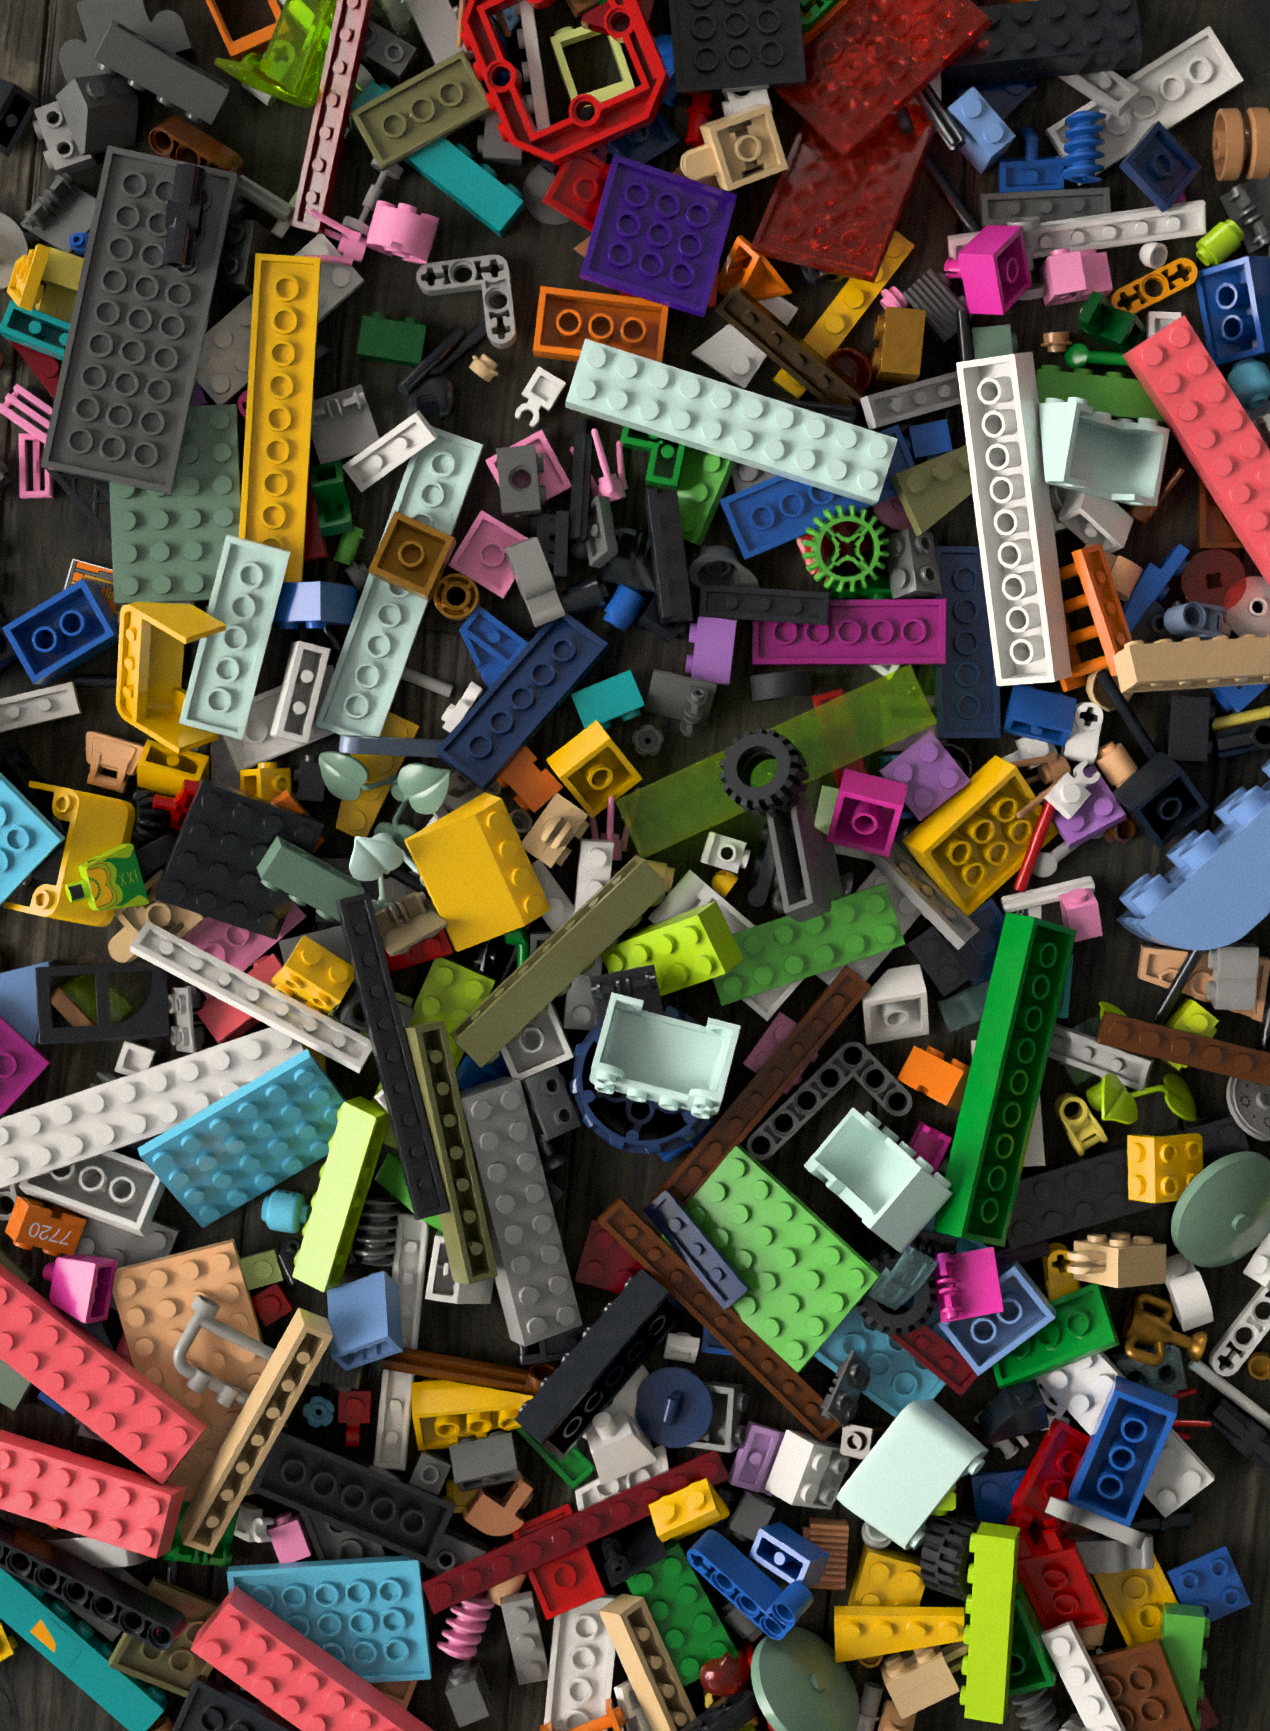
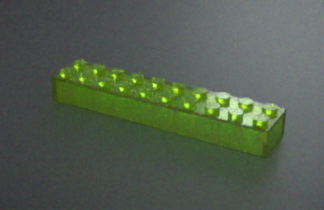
M909 664L770 729L777 731L780 735L783 734L802 753L801 756L808 765L804 769L809 772V780H803V783L806 784L937 724ZM724 750L615 800L641 858L644 859L746 812L722 788L724 783L720 781L719 773L724 770L719 767L720 759L725 760L727 757L723 753ZM777 759L764 760L754 768L750 779L751 787L764 786L773 779L777 771Z

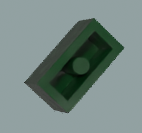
M371 312V317L363 315L357 355L359 359L416 368L425 358L429 332L427 325H422V320L411 317H403V322L390 320V315L380 312Z

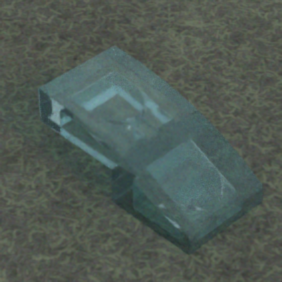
M991 979L937 1003L950 1032L975 1023L982 1018Z
M909 1245L892 1271L885 1267L881 1273V1278L872 1287L868 1295L895 1311L923 1285L938 1262Z

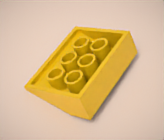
M996 755L969 779L970 782L941 804L902 840L917 863L967 917L1021 868L1043 808L1039 804L1022 818L1016 816L1036 796L1018 768ZM1052 821L1042 848L1059 833Z
M484 792L404 840L438 915L448 923L445 930L457 952L526 926L551 910L506 806L500 797Z

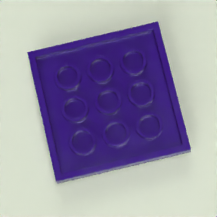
M614 154L579 278L703 318L708 306L737 194Z

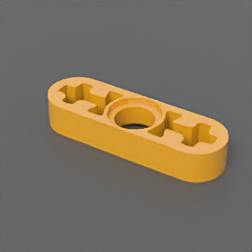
M1179 258L1119 288L1111 296L1109 302L1114 308L1135 315L1188 288L1197 278V267L1192 260ZM1177 266L1181 270L1187 269L1189 271V274L1185 277V282L1182 278H1178L1170 284L1168 283L1167 278L1173 276L1178 271ZM1148 280H1156L1161 284L1162 292L1159 296L1151 297L1145 292L1144 287ZM1138 292L1140 298L1129 305L1128 311L1125 307L1119 308L1117 306V303L1121 300L1120 295L1128 299Z

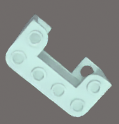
M1069 397L1068 402L1058 398H1046L1045 403L1038 404L1046 483L1123 504L1157 506L1170 429L1157 426L1158 421L1150 418H1138V423L1125 418L1112 420V414L1093 411L1094 408L1087 405L1088 400L1083 398Z
M612 992L591 1067L590 1082L595 1085L594 1089L606 1094H613L614 1091L627 1094L626 1097L636 1102H646V1099L659 1102V1106L667 1110L676 1111L678 1108L691 1111V1115L702 1119H709L711 1115H717L723 1099L741 1026L708 1017L705 1027L642 1010L644 1000Z

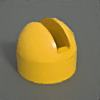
M720 870L715 873L711 884L715 892L725 898L739 877L730 871Z

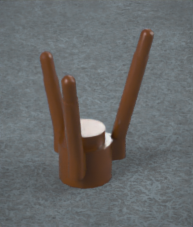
M1181 461L1159 491L1157 506L1128 505L1126 513L1148 525L1159 505L1184 473L1183 468L1186 463Z

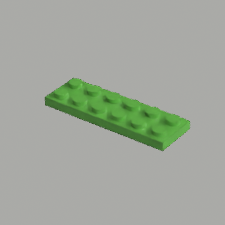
M882 883L832 900L830 912L801 923L789 916H784L733 933L732 935L744 960L728 973L712 978L721 1006L905 945L886 884Z

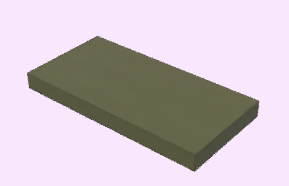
M461 50L351 111L350 115L380 170L383 172L490 113L491 109L485 97L487 93L485 88L479 81L464 50Z

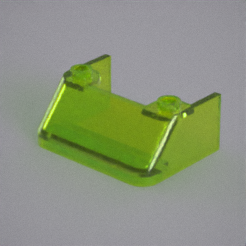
M286 0L264 57L257 53H249L241 62L216 57L214 64L249 87L295 106L312 107L317 100L337 0Z

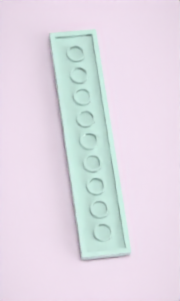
M432 427L438 437L410 457L382 538L395 511L452 536L484 447L483 444ZM369 573L315 723L316 727L338 735L381 737L429 601L373 577Z

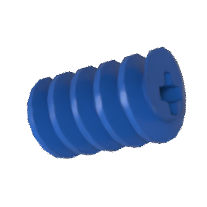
M1078 111L1066 118L1065 126L1069 129L1065 131L1064 138L1069 142L1064 145V152L1068 154L1063 159V164L1068 167L1062 173L1064 179L1074 183L1102 181L1101 178L1095 176V173L1103 171L1104 166L1096 164L1095 160L1105 157V153L1096 150L1097 146L1105 144V140L1096 137V134L1106 131V127L1098 125L1097 121L1105 119L1107 114L1098 111Z

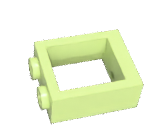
M571 26L561 28L554 33L555 36L550 37L551 49L570 103L578 94L562 47L601 34L584 29L582 26L573 29ZM608 35L607 37L622 81L586 93L592 95L601 103L635 88L620 43ZM593 105L584 106L588 107L592 113L595 112Z

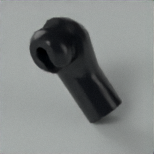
M289 1238L284 1241L277 1258L279 1267L289 1287L301 1282L292 1277L295 1268L294 1257L301 1248V1242L296 1238Z

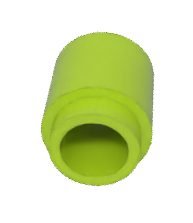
M1227 219L1224 223L1219 222L1196 243L1198 249L1196 255L1206 266L1220 265L1241 246V241L1245 238V235L1234 221Z

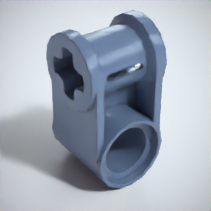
M1196 601L1172 606L1164 614V625L1174 635L1189 638L1200 637L1201 641L1210 640L1213 637L1224 635L1222 633L1224 615H1227V608Z

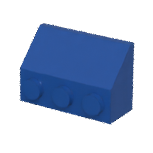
M1245 256L1198 271L1195 283L1207 351L1216 366L1235 364L1247 358H1255L1257 360L1270 356L1269 256Z

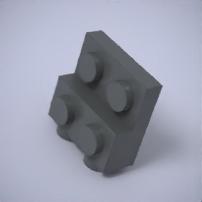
M720 1381L705 1382L713 1398V1419L706 1433L687 1447L731 1453L738 1449L739 1444L742 1445L745 1440L746 1428L745 1425H740L741 1412L744 1413L747 1408V1393H742V1384Z

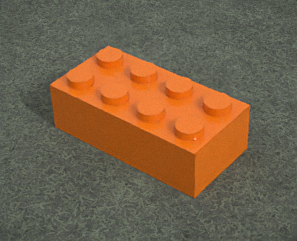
M540 286L533 345L534 357L578 362L584 341L589 339L662 363L669 307L637 297Z

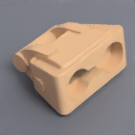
M88 731L86 733V761L91 766L87 783L124 794L129 777L137 773V762L145 745L98 731ZM103 768L117 771V778L101 774Z

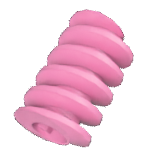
M481 1592L460 1602L462 1603L461 1606H451L450 1610L457 1615V1618L447 1617L446 1623L453 1628L452 1630L442 1629L441 1634L448 1641H438L437 1647L452 1657L462 1660H471V1657L476 1655V1645L482 1640L480 1633L485 1631L487 1626L485 1621L489 1620L491 1616L489 1609L495 1606V1603L486 1597V1592Z

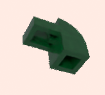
M1095 291L1091 292L1088 300L1081 306L1080 315L1077 319L1081 323L1078 329L1083 334L1120 353H1126L1137 346L1147 329L1136 315L1114 308L1103 294Z
M341 460L310 466L311 486L317 504L322 537L354 531L353 509Z

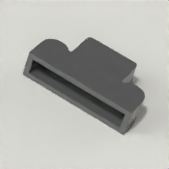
M145 0L79 1L77 3V10L87 42L84 43L78 39L69 40L62 45L59 52V59L67 84L76 77L106 74L97 66L99 62L94 60V54L111 20L114 19L185 60L196 57L189 32L180 15L171 10H164L157 13L153 21H151Z
M799 792L798 797L801 800L797 805L792 801L789 804L791 810L786 813L778 810V816L771 817L767 813L766 815L784 914L801 923L830 912L832 907L831 900L843 896L834 844L826 842L827 835L814 826L815 814L808 798Z

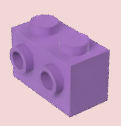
M698 616L697 624L690 623L688 642L694 643L693 655H687L685 674L691 675L693 679H701L709 683L729 686L737 620Z

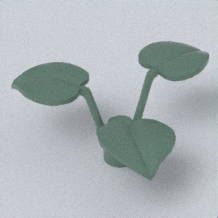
M335 751L322 752L319 756V765L324 784L331 794L339 799L353 801L360 797L362 789L369 791L388 784L391 785L392 796L402 803L392 820V824L380 822L375 827L373 836L379 833L391 834L396 845L403 849L406 855L413 861L404 840L417 833V831L409 825H399L400 817L409 803L420 814L435 813L443 805L448 795L451 770L411 763L400 770L398 777L391 775L387 779L367 784L365 782L369 778V771L360 760L345 753ZM404 861L399 866L405 871L411 869Z

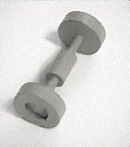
M373 158L371 166L381 172L375 185L371 184L362 203L364 209L359 219L345 216L342 225L362 233L361 236L367 237L370 226L364 223L369 211L374 210L377 200H379L383 192L381 186L386 176L400 179L404 169L398 164L382 172Z
M1024 216L1007 220V225L1022 226L1031 279V270L1034 269L1032 246H1029L1028 231L1040 228V217ZM1031 279V286L1018 300H1032L1046 296L1045 285L1032 284Z

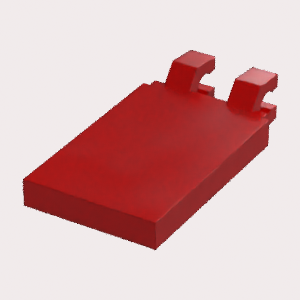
M1056 1418L1053 1419L1010 1503L1012 1505L1010 1510L1014 1512L1009 1514L1005 1525L1016 1527L1026 1524L1029 1529L1031 1523L1034 1522L1039 1526L1034 1529L1032 1534L1033 1545L1046 1543L1043 1536V1530H1047L1044 1526V1520L1055 1517L1045 1512L1050 1496L1068 1502L1070 1485L1090 1437ZM1057 1518L1062 1527L1063 1534L1067 1535L1072 1523Z
M1057 1517L1044 1520V1526L1047 1530H1043V1536L1046 1543L1033 1545L1032 1536L1026 1524L1016 1526L1020 1527L1017 1574L1044 1631L1071 1620L1076 1630L1108 1623L1107 1610L1075 1540L1071 1541L1070 1537L1064 1538L1062 1527Z

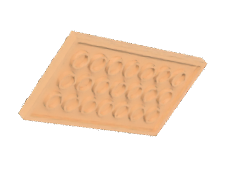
M234 1239L116 1269L112 1293L134 1368L209 1426L173 1475L167 1480L169 1483L186 1488L183 1501L186 1502L192 1501L244 1407L236 1402L232 1408L221 1405L215 1400L218 1393L208 1388L204 1394L193 1391L187 1386L189 1379L179 1373L173 1364L175 1346L195 1313L191 1305L196 1296L203 1295L220 1306L214 1319L264 1344ZM203 1327L199 1330L186 1353V1361L190 1365L205 1369L214 1377L224 1382H230L248 1394H251L269 1362ZM251 1485L245 1496L255 1494V1492L251 1491Z

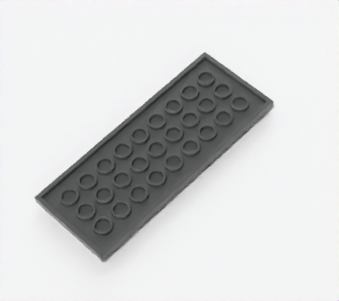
M107 146L43 452L42 468L172 495L238 181L237 173L193 164L204 168L206 171L201 204H203L202 226L200 233L196 235L192 269L173 268L164 265L162 262L167 229L165 228L166 208L168 200L172 199L177 164L192 163Z

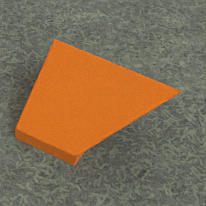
M742 235L737 236L718 276L717 291L725 297L729 290L737 283L757 301L792 294L793 292L766 257Z

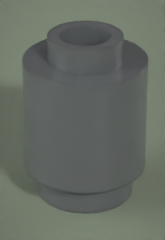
M728 1599L723 1602L720 1607L723 1611L721 1619L742 1639L753 1642L763 1633L750 1619L743 1617L737 1611L736 1606Z

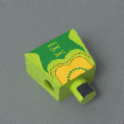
M129 843L119 844L79 864L78 870L81 880L65 885L70 903L87 899L90 909L95 911L149 904L134 846Z

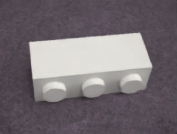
M302 641L292 642L269 736L299 744L308 743L330 653L329 648Z

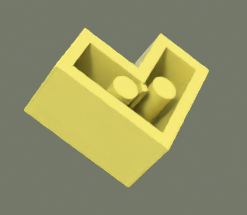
M51 247L42 280L47 286L40 303L35 306L37 311L71 323L84 258Z

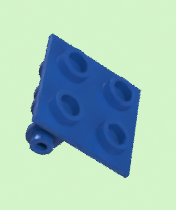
M1226 1546L1167 1571L1181 1604L1203 1606L1205 1617L1210 1618V1622L1251 1605Z

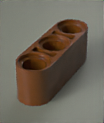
M177 116L170 117L149 133L148 140L151 148L164 158L234 172L238 174V177L244 172V163L239 154Z

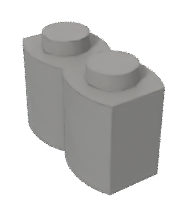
M1234 942L1224 947L1209 950L1208 967L1213 969L1212 980L1207 981L1206 999L1211 1001V1005L1215 1009H1255L1259 947L1254 942Z

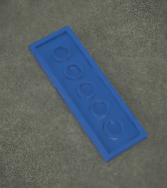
M898 424L878 432L898 440L879 501L876 504L897 496L890 477L915 466ZM778 475L719 500L744 560L807 534L805 532L807 527L817 530L818 526L813 522V518L819 517L823 522L826 521L823 515V510L829 509L833 516H836V505H842L844 514H846L848 505H855V513L859 512L861 508L867 509L872 506Z

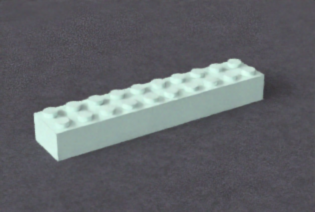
M589 339L584 341L565 403L566 408L872 506L879 501L898 440L891 436Z

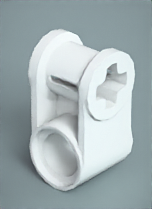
M1092 702L1076 704L1072 732L1065 746L1061 747V755L1066 760L1080 763L1086 760L1089 765L1094 764L1103 722V712L1098 705ZM1089 708V713L1094 715L1093 721H1087L1086 725H1084L1085 721L1080 718V713L1086 712Z

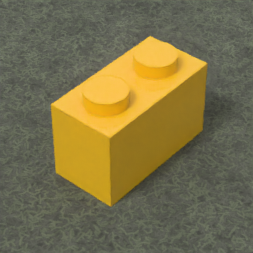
M147 739L137 762V786L176 796L180 792L184 779L200 781L201 778L209 780V756L189 750L178 754L160 742Z

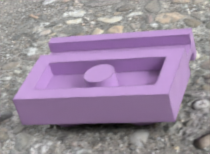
M748 1421L744 1443L740 1444L727 1481L731 1485L758 1493H765L772 1497V1493L766 1491L765 1487L786 1432Z

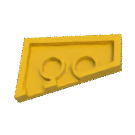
M37 244L35 250H29L28 255L24 254L16 260L6 292L18 307L32 311L34 303H40L44 290V285H41L40 282L49 257L50 247Z

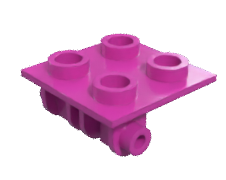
M994 1247L950 1255L948 1252L939 1253L937 1258L931 1259L941 1323L1005 1312Z

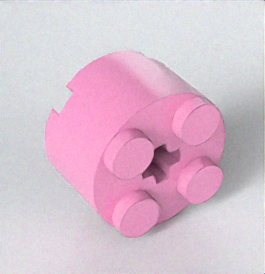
M377 200L367 235L366 246L390 257L395 255L403 257L402 260L407 262L426 264L433 245L439 218L424 213L417 215V208L408 204L399 203L398 208H395V205Z

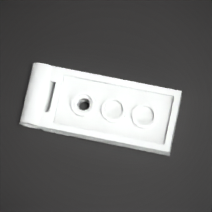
M691 870L684 875L648 917L654 924L717 901L732 934L755 926ZM803 979L742 1000L768 1021Z

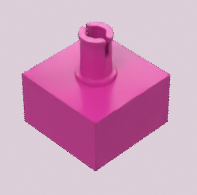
M986 225L958 253L959 259L948 258L944 265V271H952L945 274L948 279L960 278L963 280L969 314L1004 315L1031 286L1022 226Z
M845 768L826 842L889 857L904 806L908 784Z

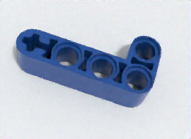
M707 1530L687 1551V1559L691 1566L772 1639H783L814 1601L811 1591L799 1582L790 1583L783 1591L723 1535L715 1530Z

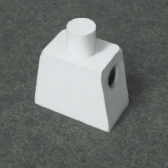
M607 1412L598 1413L593 1418V1425L585 1432L602 1485L658 1461L651 1439L627 1412H621L612 1417Z

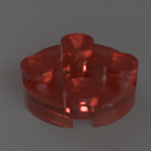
M1208 549L1195 554L1188 561L1187 566L1182 572L1181 588L1188 602L1196 601L1230 609L1240 601L1245 592L1246 574L1243 564L1234 554L1223 549ZM1216 572L1220 573L1219 581L1223 583L1220 588L1214 586L1211 590L1206 587L1208 581L1205 579V576L1208 573L1210 575H1214Z

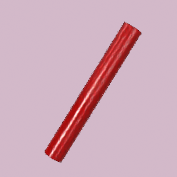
M1047 800L1044 802L1013 887L1021 892H1026L1056 810Z

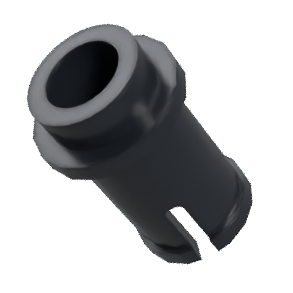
M719 1484L715 1490L728 1507L730 1513L733 1502H736L738 1499L736 1495L737 1490L732 1486ZM729 1516L712 1525L726 1528Z

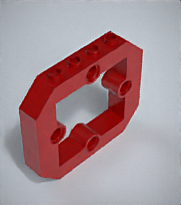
M468 0L461 19L464 31L460 35L468 51L472 50L477 62L473 63V68L479 81L485 80L489 90L485 97L491 111L498 112L502 123L497 124L505 143L509 141L517 149L560 165L654 122L669 84L670 76L639 0H608L611 8L608 9L604 16V27L614 40L626 44L642 85L602 103L590 94L578 95L569 105V118L540 131L536 129L521 91L522 74L518 68L509 62L491 17L524 0ZM555 0L525 1L536 9H545L551 6ZM623 16L629 17V27L622 32L616 31V21ZM506 70L509 71L511 77L508 84L498 86L497 76L499 73ZM586 105H593L595 109L594 116L587 121L581 120L580 113L582 108Z

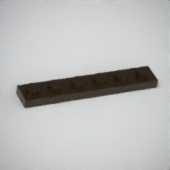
M736 283L716 307L715 311L822 403L857 407L859 409V416L855 425L868 429L860 398L868 395Z

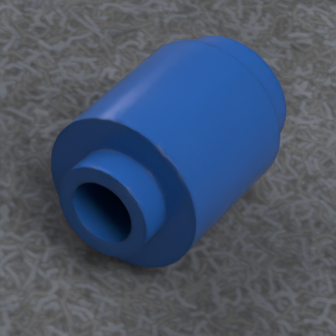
M619 584L604 610L606 615L603 620L624 632L628 626L632 627L647 601L642 596L644 590Z

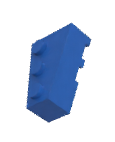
M322 581L283 583L272 625H279L280 630H299V625H306V629H326V625H351L356 611L357 588L356 586Z

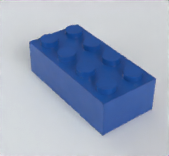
M1116 1375L1070 1485L1068 1503L1130 1527L1177 1416L1178 1399Z

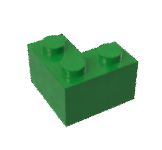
M623 426L620 447L651 453L645 485L677 491L685 445Z

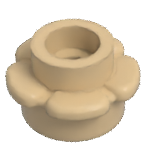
M484 353L480 358L476 355L472 356L474 360L469 368L487 382H490L494 376H498V372L495 370L498 364Z

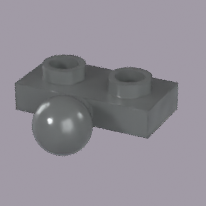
M597 495L590 502L588 539L582 542L571 540L569 542L570 554L578 560L589 559V566L601 568L618 554V543L615 536L609 497Z

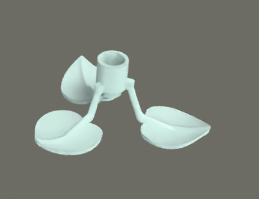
M379 833L372 838L356 836L353 853L349 862V870L352 877L357 880H378L379 898L377 901L371 899L375 913L383 908L387 911L386 906L390 905L397 915V909L394 904L384 903L386 897L383 874H389L390 871L399 867L403 861L415 873L419 874V871L405 851L396 845L393 836L389 833ZM420 876V882L425 887V884Z

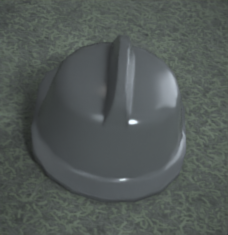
M704 544L701 547L698 558L689 566L688 576L691 582L701 588V584L759 588L757 577L739 562L737 554L726 546H709Z

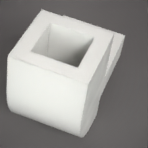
M1181 1253L1167 1257L1165 1284L1170 1293L1171 1304L1183 1332L1213 1322L1211 1302L1199 1271H1196L1193 1263L1189 1262Z

